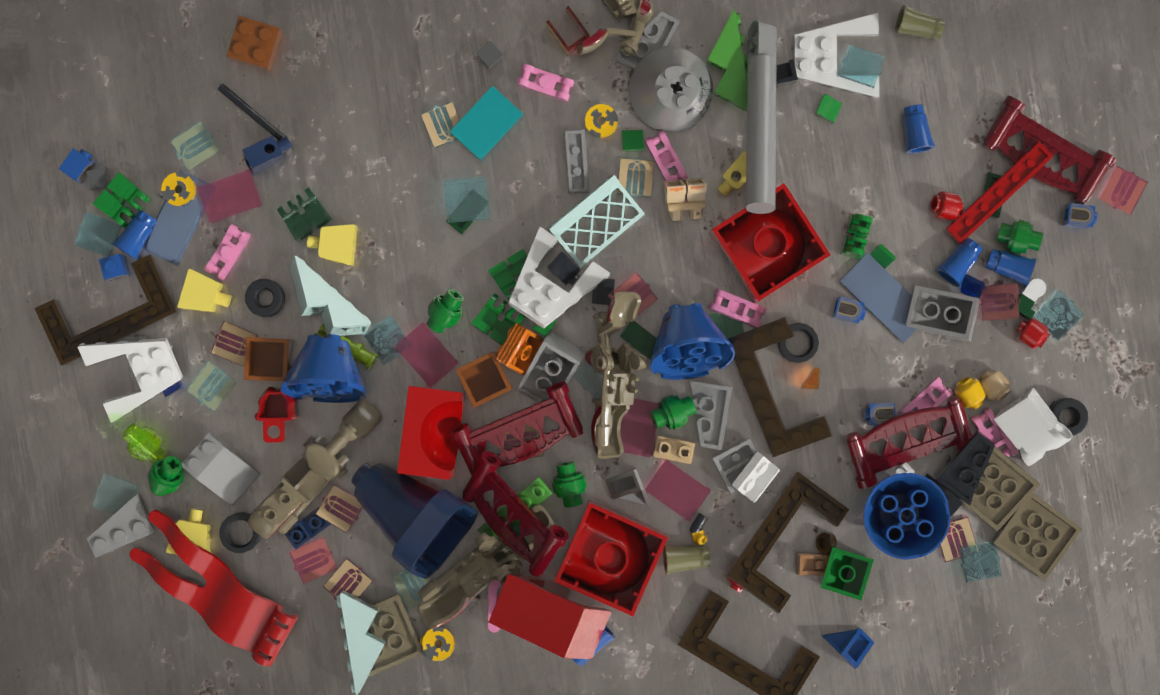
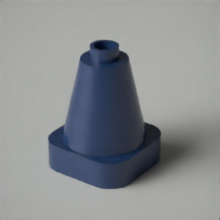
M368 463L362 465L355 472L351 483L356 486L354 491L355 498L394 547L392 558L411 574L424 579L432 576L443 565L473 526L478 515L477 510L447 489L438 491L405 474H399L396 470L382 463L376 464L373 467Z

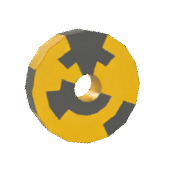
M597 104L586 113L585 127L592 136L607 138L617 129L618 116L609 105ZM599 118L605 119L603 125L598 124L597 120Z
M175 172L169 174L164 179L161 192L163 198L168 203L182 207L193 201L196 195V185L190 176ZM177 186L182 187V191L180 193H176L175 191Z
M436 627L428 629L421 637V652L429 660H445L454 650V638L450 631L445 628ZM436 640L440 642V646L438 648H436L434 644Z

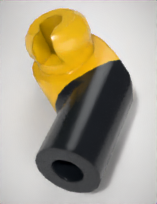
M701 513L698 514L690 527L693 542L700 546L705 545L707 542L703 526L708 520Z

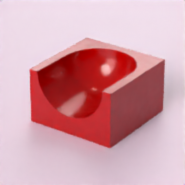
M785 183L776 188L775 210L773 212L756 214L747 211L745 207L711 229L708 233L736 269L753 303L759 302L831 255Z
M408 386L397 473L446 480L455 477L458 446L455 441L451 440L448 432L455 426L462 424L465 392Z
M589 500L565 557L557 570L554 582L630 616H634L668 540V536L659 530Z
M508 574L488 623L562 658L592 659L612 611L605 608L582 605L543 589L545 581L540 578Z

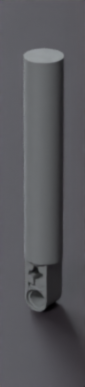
M755 20L750 25L748 32L746 210L751 213L765 214L775 210L777 30L773 25Z

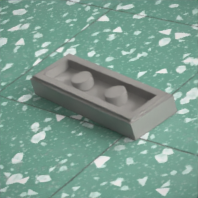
M585 129L564 130L568 194L589 193Z

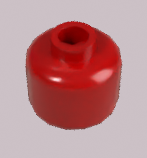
M941 191L933 196L930 208L935 217L954 220L959 214H962L964 203L959 194Z
M1035 318L1029 319L1027 322L1023 320L1017 328V331L1020 332L1018 340L1031 349L1041 348L1050 335L1047 333L1048 327Z

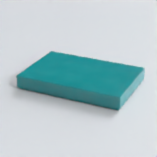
M492 86L452 128L450 133L481 161L519 121L523 113Z

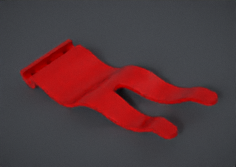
M159 510L151 511L148 515L149 521L163 532L181 560L206 579V585L202 587L176 576L167 570L153 555L137 547L130 551V558L144 567L153 580L167 593L196 610L212 632L228 644L251 652L253 660L258 664L266 667L272 666L299 616L295 613L294 615H287L283 612V606L245 588L222 560L192 542L170 517ZM277 620H278L279 622H281L282 624H285V625H288V626H282V625L278 624V623H277ZM268 636H270L271 638H273V639H275V640H278L279 642H274V641L270 640V639L268 638ZM260 651H261L263 654L268 655V656H271V657H265V656L261 655Z

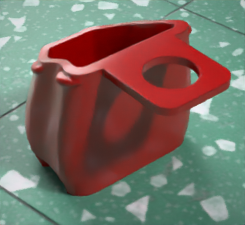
M271 386L266 388L258 400V412L255 414V419L263 421V440L266 443L283 442L285 440V421L296 420L299 416L297 399L283 394L280 390L281 387L279 389ZM273 425L279 427L280 435L277 438H271L268 435L269 427Z

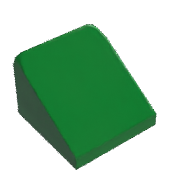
M824 94L815 115L834 123L842 103Z
M622 130L623 152L644 151L643 130Z
M882 244L877 245L870 253L884 269L896 259Z
M555 319L545 328L536 325L532 329L543 336H547L557 320Z

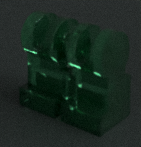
M309 187L304 190L309 198L308 201H304L300 194L296 195L298 205L305 210L304 214H300L298 206L291 200L287 201L291 209L290 213H287L282 206L277 208L288 229L298 242H301L308 235L315 232L311 225L318 230L333 220Z

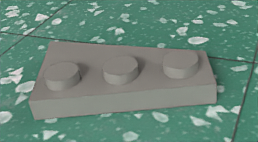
M690 381L693 402L696 408L700 446L722 450L732 387Z

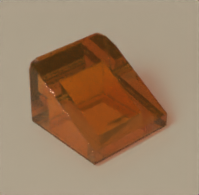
M819 368L812 369L802 384V389L819 388Z

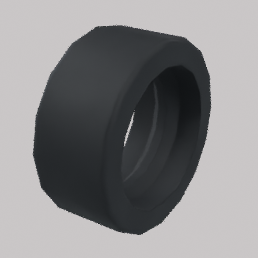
M790 324L792 332L799 330L809 336L810 348L803 355H793L786 348V340L777 343L779 352L783 358L790 362H806L814 357L818 350V335L807 324Z
M245 512L235 513L228 516L222 522L219 536L223 546L229 551L245 553L259 543L261 536L254 530L251 540L245 545L234 544L228 536L229 527L233 522L237 520L248 522L247 520L251 514Z

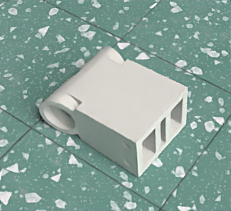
M1034 387L1001 408L994 418V421L1015 447L1020 449L1022 459L1027 466L1042 459L1046 451L1057 449L1073 439L1071 431L1057 421L1056 416Z

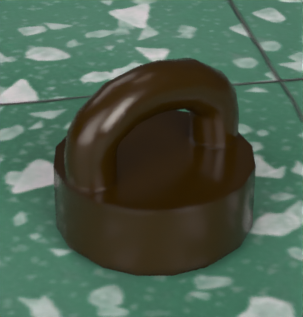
M821 533L816 540V547L820 553L831 554L832 547H837V539L832 533Z

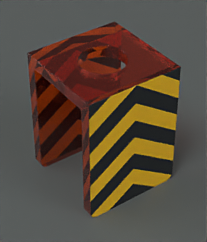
M567 6L566 14L583 37L568 47L549 20L546 21V27L567 56L577 50V47L585 39L590 37V34L571 8Z

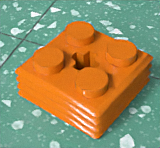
M517 323L509 329L507 333L508 338L504 345L498 348L496 361L521 375H525L544 338Z

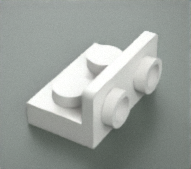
M757 451L733 482L732 486L752 502H756L779 473L780 469Z

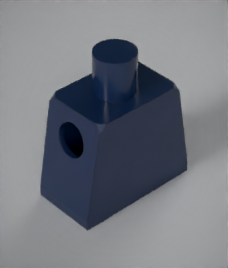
M270 136L243 149V159L254 176L282 161L283 152L292 148V145L287 136L278 141L273 136ZM267 150H272L273 153L268 154V153H266V151H267Z

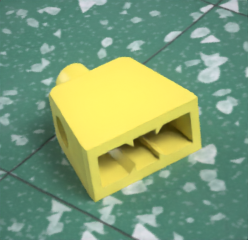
M744 151L722 176L725 180L717 189L726 197L734 188L739 190L746 182L747 151ZM736 171L741 173L738 181L732 177Z
M351 224L321 227L320 236L308 235L307 248L319 249L318 257L354 266L357 226Z
M188 269L177 307L188 310L215 312L217 305L229 307L232 296L221 293L222 283L195 270Z
M190 508L188 520L179 519L176 525L192 542L210 552L211 524L201 522L203 510ZM168 544L166 553L176 554L171 545Z

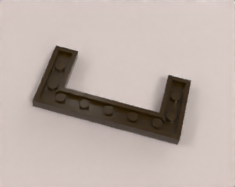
M152 255L145 256L131 263L148 302L74 337L55 299L34 308L61 366L82 357L78 349L81 343H85V345L96 344L97 342L113 343L178 313Z
M786 316L728 338L734 347L736 366L772 457L833 435L825 415L786 429L755 351L794 336Z
M799 472L794 475L726 574L729 579L776 613L781 612L791 595L758 572L757 569L801 504H805L835 527L839 526L849 511V508Z
M710 590L679 641L678 646L759 695H798L820 656L801 645L780 681L708 638L729 603L727 599Z

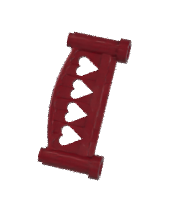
M1008 95L1003 102V109L983 140V146L990 151H994L995 148L999 149L1014 164L1025 154L1027 148L1040 141L1052 155L1059 153L1060 169L1058 172H1054L1051 167L1043 166L1032 178L1053 188L1073 193L1075 196L1073 200L1079 204L1085 205L1086 202L1088 203L1109 167L1112 168L1117 159L1099 149L1095 156H1092L1023 115L1022 112L1026 105ZM1023 131L1022 150H1017L1015 145H1008L1007 140L1009 137ZM1077 164L1078 180L1076 183H1072L1069 178L1062 176V171Z
M559 382L550 386L546 390L549 396L548 399L471 431L467 423L452 428L448 433L451 440L456 442L471 476L478 466L480 455L485 451L487 440L501 449V453L497 456L501 461L499 467L532 458L547 450L568 434L572 438L581 436L583 434V426L568 395L569 388L566 382ZM545 415L559 423L560 427L556 430L552 429L549 433H544L542 429ZM525 424L539 431L540 436L538 438L532 437L530 441H524ZM506 432L521 441L520 445L506 450L503 447Z
M958 396L948 398L946 406L922 408L897 415L882 422L862 436L858 432L849 433L846 435V443L857 475L855 478L857 487L860 489L870 488L878 483L876 473L955 445L957 452H959L972 437L962 400ZM945 417L946 421L940 435L929 426V423L932 420ZM920 424H925L926 428L920 442L909 433V430L912 427L918 428ZM904 431L906 435L900 449L889 441V437L892 434L898 435L899 432ZM884 438L886 443L882 456L869 448V444L872 441L878 442L879 439Z
M484 451L478 459L477 468L462 492V498L469 503L475 502L479 512L492 531L506 546L530 563L529 573L531 575L539 577L544 573L558 549L565 545L569 534L558 525H551L548 529L495 472L501 464L500 458L492 452ZM490 490L494 491L493 507L490 506L489 501L484 499V493ZM507 505L506 522L497 513L499 506ZM518 519L520 520V536H517L516 531H513L510 527V523ZM532 534L534 535L533 552L524 543V537Z

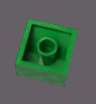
M832 547L820 588L862 601L874 559Z

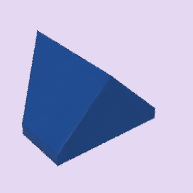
M861 628L822 635L854 669L858 668L874 644Z

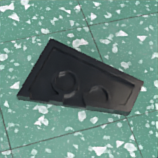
M977 430L936 477L937 481L970 506L995 443Z

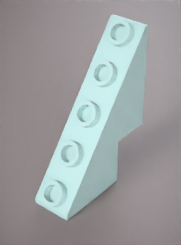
M294 256L289 269L301 316L322 315L327 336L330 334L339 336L365 334L371 325L368 317L361 314L350 301L343 298L334 287L330 286L318 273L308 267L304 260Z
M343 590L340 595H337L338 608H342L343 616H340L341 628L346 631V637L343 640L345 650H349L350 656L347 659L348 671H352L353 680H350L352 693L356 692V695H358L386 641L368 632L379 609Z

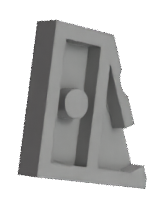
M750 438L712 457L730 494L736 490L732 486L733 482L757 453Z

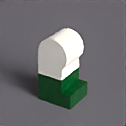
M1029 280L1027 286H1024L1018 294V314L1026 320L1032 319L1036 313L1031 309L1038 297L1046 292V284L1043 280ZM1014 303L1010 306L1011 310L1015 308Z

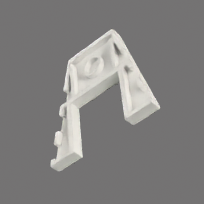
M879 13L795 34L794 65L798 79L879 98V76H837V36H878Z
M540 227L509 300V306L542 328H545L562 315L567 308L576 304L585 294L595 289L604 279L609 278L610 272L592 262L569 293L535 271L558 240L557 237Z
M167 338L146 339L137 342H97L96 344L87 345L81 343L78 346L86 366L126 354L141 390L104 401L103 406L110 422L119 419L183 377Z

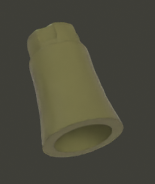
M903 5L897 17L895 33L939 40L944 31L945 20Z
M665 545L663 549V562L666 575L710 566L709 547Z

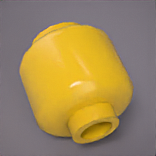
M966 377L956 384L954 393L962 400L964 408L972 407V409H977L984 404L983 400L986 397V393L978 379Z

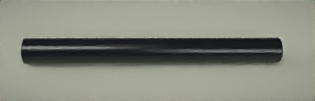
M222 83L218 87V91L277 140L286 137V135Z

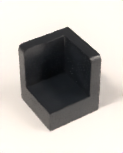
M793 59L787 63L777 65L776 88L797 82L798 77Z
M604 279L593 289L592 304H610L612 299L609 294H612V296L614 294L615 279Z

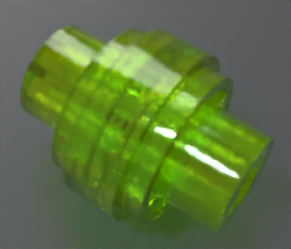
M133 423L122 434V438L128 443L126 447L128 453L137 461L143 462L148 460L153 464L161 460L166 454V450L160 445L162 439L153 428H148L147 426L140 428Z

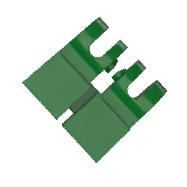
M118 172L107 185L112 193L104 189L92 204L119 225L126 228L129 223L123 219L122 215L125 213L130 218H135L136 215L128 206L125 207L121 203L126 200L130 203L129 206L141 210L143 207L136 202V198L139 197L146 203L150 198L123 173Z
M856 213L850 215L846 234L850 235L844 236L840 255L859 260L862 259L865 252L864 248L868 241L864 238H867L870 233V226L873 222L872 217Z
M524 249L507 258L510 265L507 266L506 262L502 261L488 270L508 301L511 298L509 289L516 286L513 277L516 275L520 276L527 259Z
M494 293L472 321L471 325L485 335L493 331L490 338L498 344L504 345L508 338L507 333L509 329L517 323L521 325L526 316L520 313L516 320H512L511 316L515 309L511 308L504 314L505 318L502 322L498 320V316L504 313L508 302L504 300L498 308H495L494 304L499 296Z

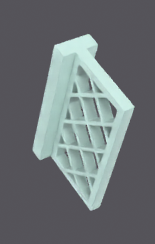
M611 174L547 229L558 238L557 241L581 268L645 213L620 184L616 176ZM617 188L623 194L622 203L610 202L611 193ZM625 198H626L631 204L625 203ZM597 204H607L606 216L594 215ZM610 204L622 205L621 218L609 217ZM625 206H633L638 214L632 219L624 218ZM592 209L591 215H586ZM591 217L590 230L578 229L579 219ZM594 218L605 219L604 231L593 230ZM608 220H620L619 230L607 232ZM566 230L575 231L574 243H565L560 235ZM578 231L589 232L588 245L576 244ZM592 233L604 234V240L601 245H591ZM567 245L573 246V252ZM576 246L588 247L587 256L581 261L575 255Z

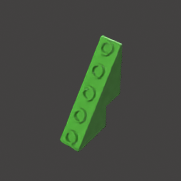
M733 10L706 63L724 72L713 95L747 112L748 75H746L745 67H748L747 55L742 52V46H745L743 33L739 34L738 26L741 25L740 13H736Z
M538 476L517 496L531 509L535 505H540L553 492ZM504 505L497 513L506 522L507 505ZM520 520L512 521L510 527L513 528ZM487 522L477 529L480 534L486 533L490 537L495 536L498 538Z

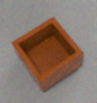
M238 16L226 56L231 61L271 72L283 32L278 27Z
M246 337L244 380L283 382L291 368L292 340Z
M495 351L456 369V373L474 408L513 390L500 362L496 361L497 355Z

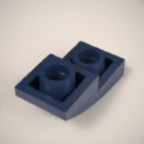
M321 506L294 524L285 534L295 550L332 524L316 514Z

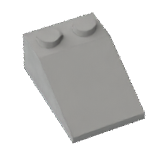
M915 285L906 327L971 343L980 301L976 297Z
M549 332L516 390L538 403L548 399L549 396L546 390L550 386L559 382H566L568 386L586 352L556 334Z
M213 432L208 433L182 462V467L231 506L235 504L260 475L256 469Z

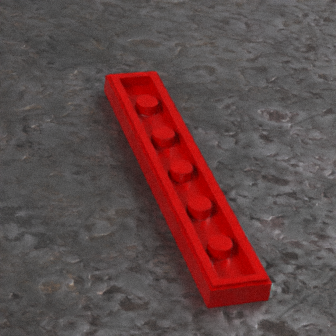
M1038 141L945 230L959 244L964 242L1054 156Z

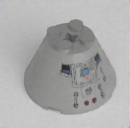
M676 47L661 48L646 55L635 67L629 83V97L636 114L645 124L659 131L678 132L694 126L704 117L712 101L713 82L704 62L692 52ZM671 85H675L677 87V92L675 94L672 93L673 89L670 88Z

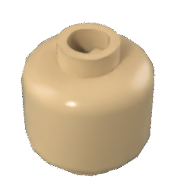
M988 370L980 377L982 380L981 385L986 393V397L990 401L997 400L999 402L1011 392L1009 390L1011 383L999 370L994 372Z

